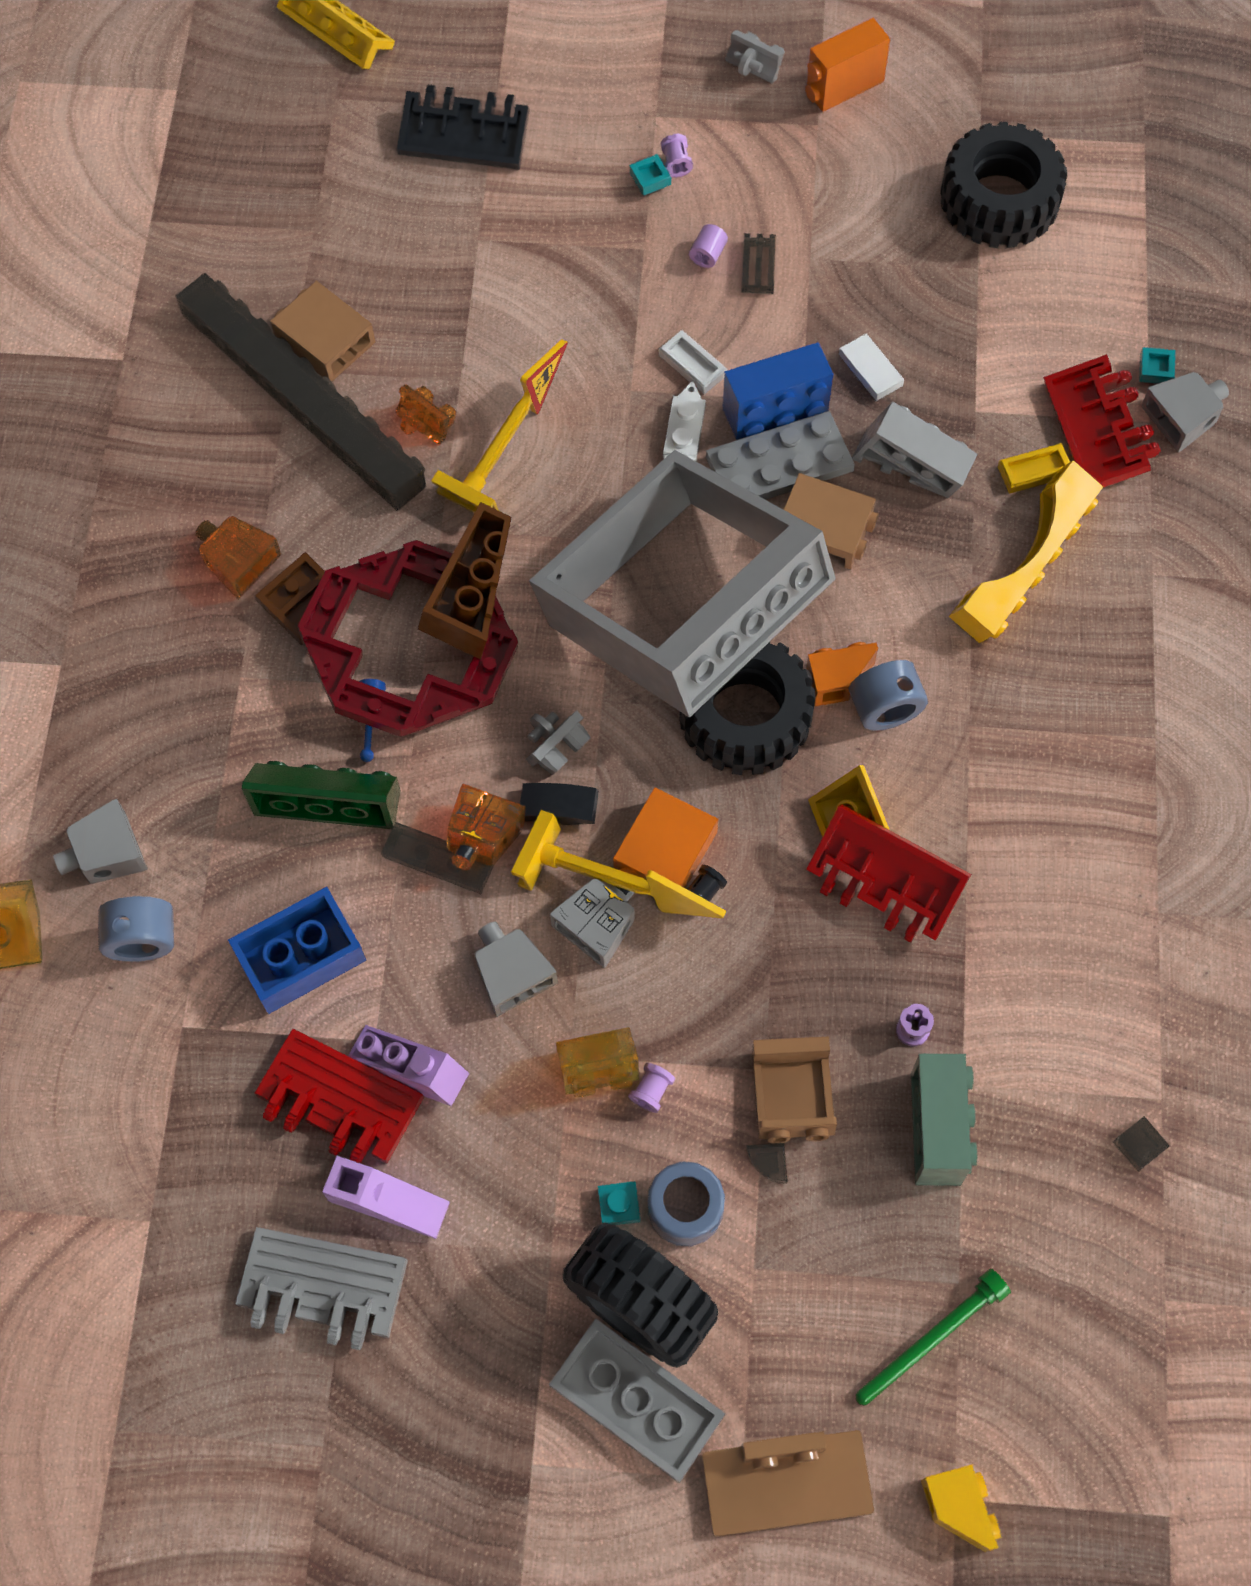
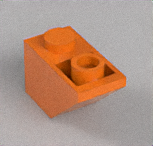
M856 642L847 648L836 650L822 648L812 654H808L806 669L809 670L813 679L811 687L815 689L814 706L850 700L851 695L848 688L851 682L875 664L878 652L877 642L870 644Z

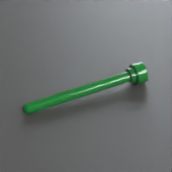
M992 1268L978 1278L979 1283L975 1286L976 1291L856 1393L857 1403L863 1406L868 1405L986 1303L989 1305L995 1301L1000 1303L1011 1294L1010 1288L1002 1277Z

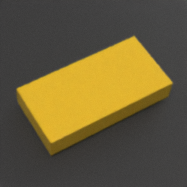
M1062 443L999 460L997 467L1009 494L1049 483L1055 473L1070 463Z

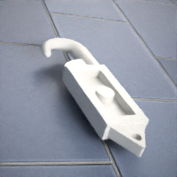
M691 382L678 396H673L663 459L676 450L694 461L697 460L706 400L701 399L694 382Z

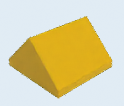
M864 765L857 766L808 799L822 837L838 806L841 804L889 829Z

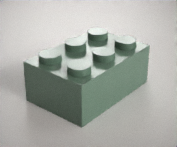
M919 1053L911 1071L915 1185L961 1186L967 1175L971 1174L972 1166L977 1165L976 1142H970V1127H975L974 1104H968V1089H973L972 1066H966V1054Z

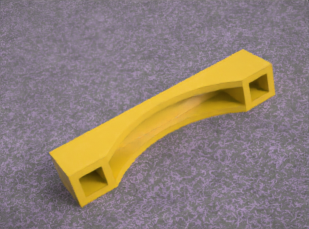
M1074 460L1059 469L1040 493L1038 531L1033 546L1024 561L1010 575L998 580L980 583L967 591L948 617L978 643L990 637L994 639L999 637L1008 626L1005 620L1010 613H1016L1026 602L1027 598L1023 596L1029 588L1033 589L1043 579L1045 575L1042 571L1047 563L1049 565L1053 563L1062 553L1063 549L1060 547L1065 539L1069 540L1079 530L1081 526L1078 523L1082 515H1088L1098 503L1096 496L1103 486Z

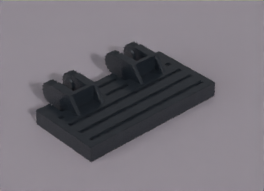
M427 85L423 106H420L421 96L419 92L406 91L396 149L398 155L520 170L530 110L528 105L515 104L514 95L507 94L504 102L503 116L494 115L497 105L495 92H488L483 114L481 113V100L454 97L455 91L453 87H446L442 108H434L437 94L435 85Z

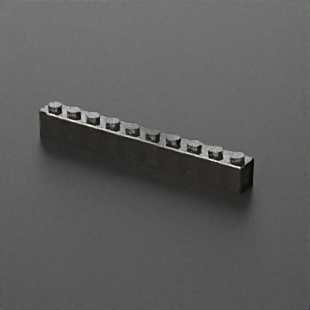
M204 273L175 295L181 313L187 320L396 511L400 510L427 487L423 464L415 456L409 457L403 452L402 446L393 436L387 437L383 434L379 425L371 416L365 417L362 415L350 397H342L329 378L326 376L321 378L315 372L308 359L303 356L299 358L293 352L291 345L283 337L278 339L272 333L269 325L262 318L256 319L241 299L235 300L220 280L214 281Z

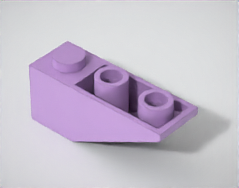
M365 1025L348 1055L368 1067L422 1093L423 1096L452 1106L469 1075L447 1053Z
M340 1156L336 1157L323 1189V1194L331 1203L434 1239L438 1236L450 1204L449 1201L386 1173Z

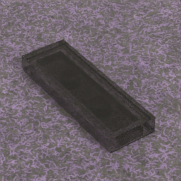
M395 822L381 852L383 858L478 894H482L495 865L494 858L475 851L470 860L463 856L455 855L460 847L459 845Z

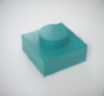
M658 154L629 165L630 175L643 196L671 185V175Z
M1142 347L1139 382L1159 384L1174 379L1176 350Z
M636 1181L598 1186L602 1223L622 1225L641 1222Z

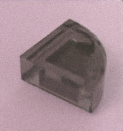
M784 1143L746 1145L749 1162L760 1174L772 1182L787 1184Z

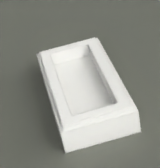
M683 330L659 348V356L690 383L694 382L696 388L704 395L723 380L724 371H728L725 366Z
M867 333L840 348L839 356L876 401L903 386V377Z

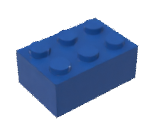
M819 342L724 371L722 409L736 440L829 411L833 372Z
M327 886L228 939L268 1014L367 961L357 938Z

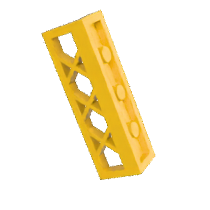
M278 0L276 8L362 69L371 68L378 49H393L395 40L338 0Z

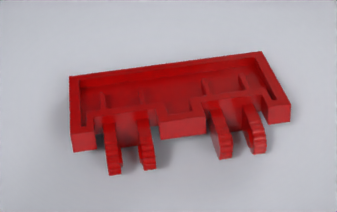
M1107 354L1043 377L1045 387L1073 460L1103 487L1151 471L1149 458L1156 457V455L1161 453V448L1156 442L1144 444L1130 450L1127 449V447L1151 438L1154 435V431L1151 425L1145 424L1144 426L1121 433L1123 430L1134 427L1127 403L1137 400L1139 393L1136 387H1129L1106 395V392L1127 385L1132 380V375L1127 370L1106 375L1112 372V365Z
M842 804L838 806L806 869L820 877L823 875L827 865H832L819 892L825 896H828L833 891L841 871L852 876L850 883L841 895L839 903L845 907H848L861 882L864 884L857 898L880 911L885 912L892 899L896 900L897 902L884 925V928L890 932L893 928H896L905 906L916 911L915 918L905 931L904 939L910 943L915 938L926 917L929 920L922 934L935 941L937 940L972 875Z
M292 1028L255 1091L257 1097L268 1102L262 1117L269 1122H272L278 1116L289 1095L297 1098L284 1121L283 1129L290 1133L296 1129L309 1105L313 1106L306 1121L334 1136L328 1152L335 1156L339 1155L344 1149L354 1128L362 1131L363 1134L350 1154V1160L357 1163L362 1162L373 1141L377 1139L379 1141L371 1154L387 1164L424 1099L422 1093Z

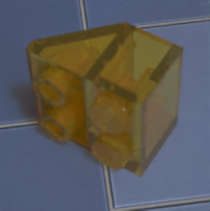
M630 1027L556 1042L566 1095L574 1094V1097H585L594 1094L597 1088L611 1086L613 1090L624 1089L633 1085V1081L639 1080V1060Z

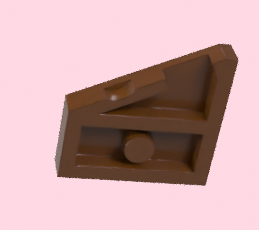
M306 552L255 595L256 601L300 645H303V642L298 633V624L325 573V570Z

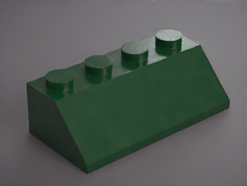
M268 761L267 764L255 763L244 779L241 788L254 816L393 830L395 829L401 792L397 777L387 772L375 771L372 774L357 773V771L350 768H338L337 771L323 770L321 767L312 764L292 767L279 761Z

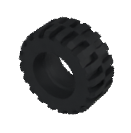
M999 122L998 125L992 126L991 123L980 126L978 131L975 128L964 134V138L956 141L946 159L940 195L942 196V210L946 213L947 220L952 226L957 225L956 230L964 237L969 235L972 237L971 241L977 244H981V242L989 243V247L998 248L999 245H1006V248L1017 247L1019 242H1022L1024 245L1034 241L1035 236L1040 237L1048 231L1049 226L1055 222L1067 184V167L1064 165L1065 160L1059 150L1055 151L1056 145L1049 138L1045 140L1042 132L1035 128L1033 131L1028 130L1024 124L1017 123V126L1009 125V122ZM989 176H1005L1020 182L1027 191L1014 195L999 194L987 189L979 180Z
M769 642L690 718L679 711L680 727L685 731V740L689 747L696 746V755L701 760L712 759V767L720 771L724 769V766L732 768V774L742 775L743 770H752V775L763 774L764 767L770 766L771 770H775L783 765L784 757L787 760H791L798 753L799 746L804 745L808 737L815 703V689L811 687L813 679L809 670H803L804 662L797 654L790 656L789 647L781 642L777 646ZM738 684H751L768 691L776 699L780 709L772 719L765 723L754 726H742L723 718L714 708L713 700L728 687Z
M605 1222L594 1227L563 1269V1282L568 1285L567 1287L576 1294L580 1301L629 1341L671 1367L677 1368L687 1364L718 1319L716 1303L711 1300V1297L693 1279H690L684 1271L672 1264L661 1253L652 1249L647 1243L637 1239L628 1231L622 1230L614 1224Z

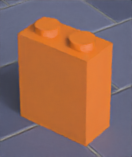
M874 18L810 48L805 91L808 99L812 103L815 102L822 112L884 82L891 38Z
M654 787L613 858L614 868L647 880L648 870H652L686 888L718 832V818Z

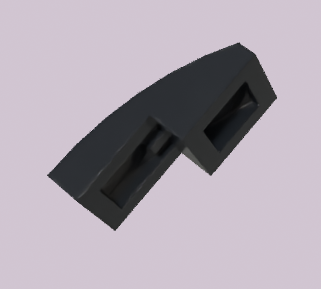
M523 783L518 816L523 821H536L540 811L543 810L554 814L561 825L595 824L599 791L593 787L572 784Z

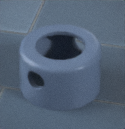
M908 660L890 661L870 668L855 678L848 688L863 727L871 731L886 730L902 725L917 717L928 704L927 695L913 662ZM884 714V715H885V721H884V722H878V721H877L878 717H879L880 715Z
M133 896L110 900L99 907L98 949L103 956L125 962L149 961L171 953L174 948V917L171 903L159 898ZM127 917L129 920H124L120 918ZM149 944L156 946V948L150 953H145L142 945Z
M678 1162L667 1166L655 1176L648 1193V1215L652 1227L662 1239L676 1246L691 1247L707 1241L717 1232L723 1219L725 1194L720 1180L710 1169L695 1162ZM681 1177H693L701 1181L707 1188L710 1197L706 1213L698 1220L692 1222H680L672 1218L666 1211L663 1203L664 1192L667 1186L673 1180Z

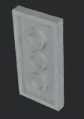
M830 411L706 450V459L712 471L765 500L791 492L799 473L825 481L853 472L855 466Z
M597 1319L593 1321L549 1383L552 1389L678 1483L683 1479L726 1414Z

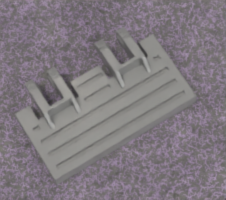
M256 1227L235 1304L239 1307L253 1309L251 1327L261 1329L266 1319L271 1295L282 1297L274 1322L275 1333L285 1334L294 1301L298 1300L295 1317L301 1320L330 1325L327 1344L337 1345L341 1338L346 1311L358 1313L351 1335V1349L361 1350L370 1316L375 1317L371 1333L389 1338L408 1260L404 1257Z

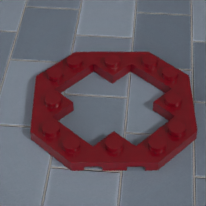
M414 540L403 544L401 549L386 554L385 551H381L358 559L357 564L342 569L340 566L326 570L298 624V633L336 714L398 737H403L493 704L518 648V639L513 629H510L497 597L495 596L488 638L481 659L473 657L461 685L427 674L414 702L352 679L363 657V649L333 638L358 589L390 601L403 574L436 586L453 553Z

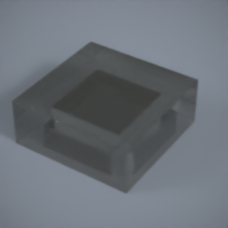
M1145 1116L1113 1141L1138 1172L1170 1147Z

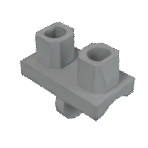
M735 30L731 34V45L725 61L738 66V73L744 76L752 73L773 83L777 80L785 51L784 48L778 45L769 46L761 42L758 36L751 32L744 34Z
M577 710L556 730L553 725L559 720V717L554 712H551L546 718L539 714H534L530 718L534 730L528 735V738L533 743H536L541 737L546 739L526 758L532 767L538 763L553 775L568 761L555 747L561 740L574 752H577L591 738L585 728L579 723L583 717Z

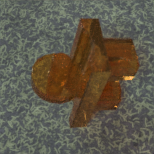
M407 384L400 387V401L395 413L402 419L401 431L406 435H411L418 431L421 434H425L438 445L446 441L447 430L455 423L456 409L448 403L440 407L433 404L434 396L425 386L415 390Z

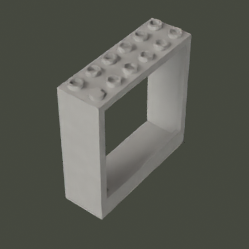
M674 450L533 576L529 582L550 627L690 718L836 578L823 531ZM690 504L766 546L763 551L658 648H655L583 602Z

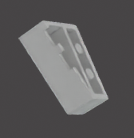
M892 401L866 429L852 459L861 463L863 458L880 464L882 465L880 471L889 475L892 470L910 476L909 483L949 498L963 485L977 453L969 449L965 443L954 440L941 432L936 425L925 422L912 414L908 408Z

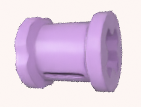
M682 134L666 136L660 143L662 153L665 154L667 160L665 167L671 177L687 175L693 169V161L687 154L688 142L686 136Z
M921 1004L910 1005L902 1011L896 1026L898 1038L908 1046L922 1045L927 1040L934 1025V1017L926 1006ZM912 1020L918 1021V1031L911 1029Z
M646 1063L643 1067L645 1071L644 1076L637 1089L631 1090L628 1097L638 1106L658 1113L661 1107L659 1101L667 1086L673 1085L675 1077L658 1065Z

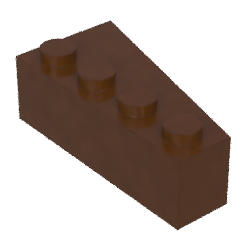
M480 502L422 610L418 630L481 659L488 638L511 516Z

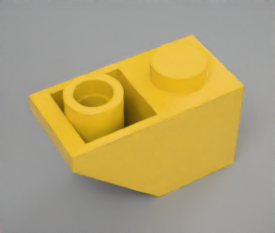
M972 1464L928 1476L921 1480L933 1522L983 1552L998 1548L996 1540L1001 1538L1000 1528L993 1513L988 1514L983 1500L984 1497H988L983 1475L981 1472L975 1473Z

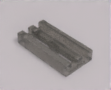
M744 233L741 293L774 294L776 234H770L769 238H763V234H757V238L750 237V233ZM750 247H756L755 285H748ZM763 247H769L767 285H761Z

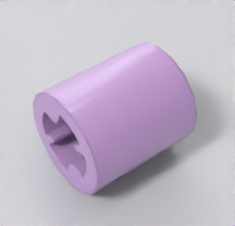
M704 225L689 251L691 260L703 268L713 267L728 241L727 234L716 225Z

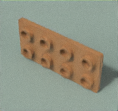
M859 1430L826 1435L824 1431L743 1442L741 1447L706 1451L702 1455L712 1529L716 1537L871 1515L874 1513L862 1434Z

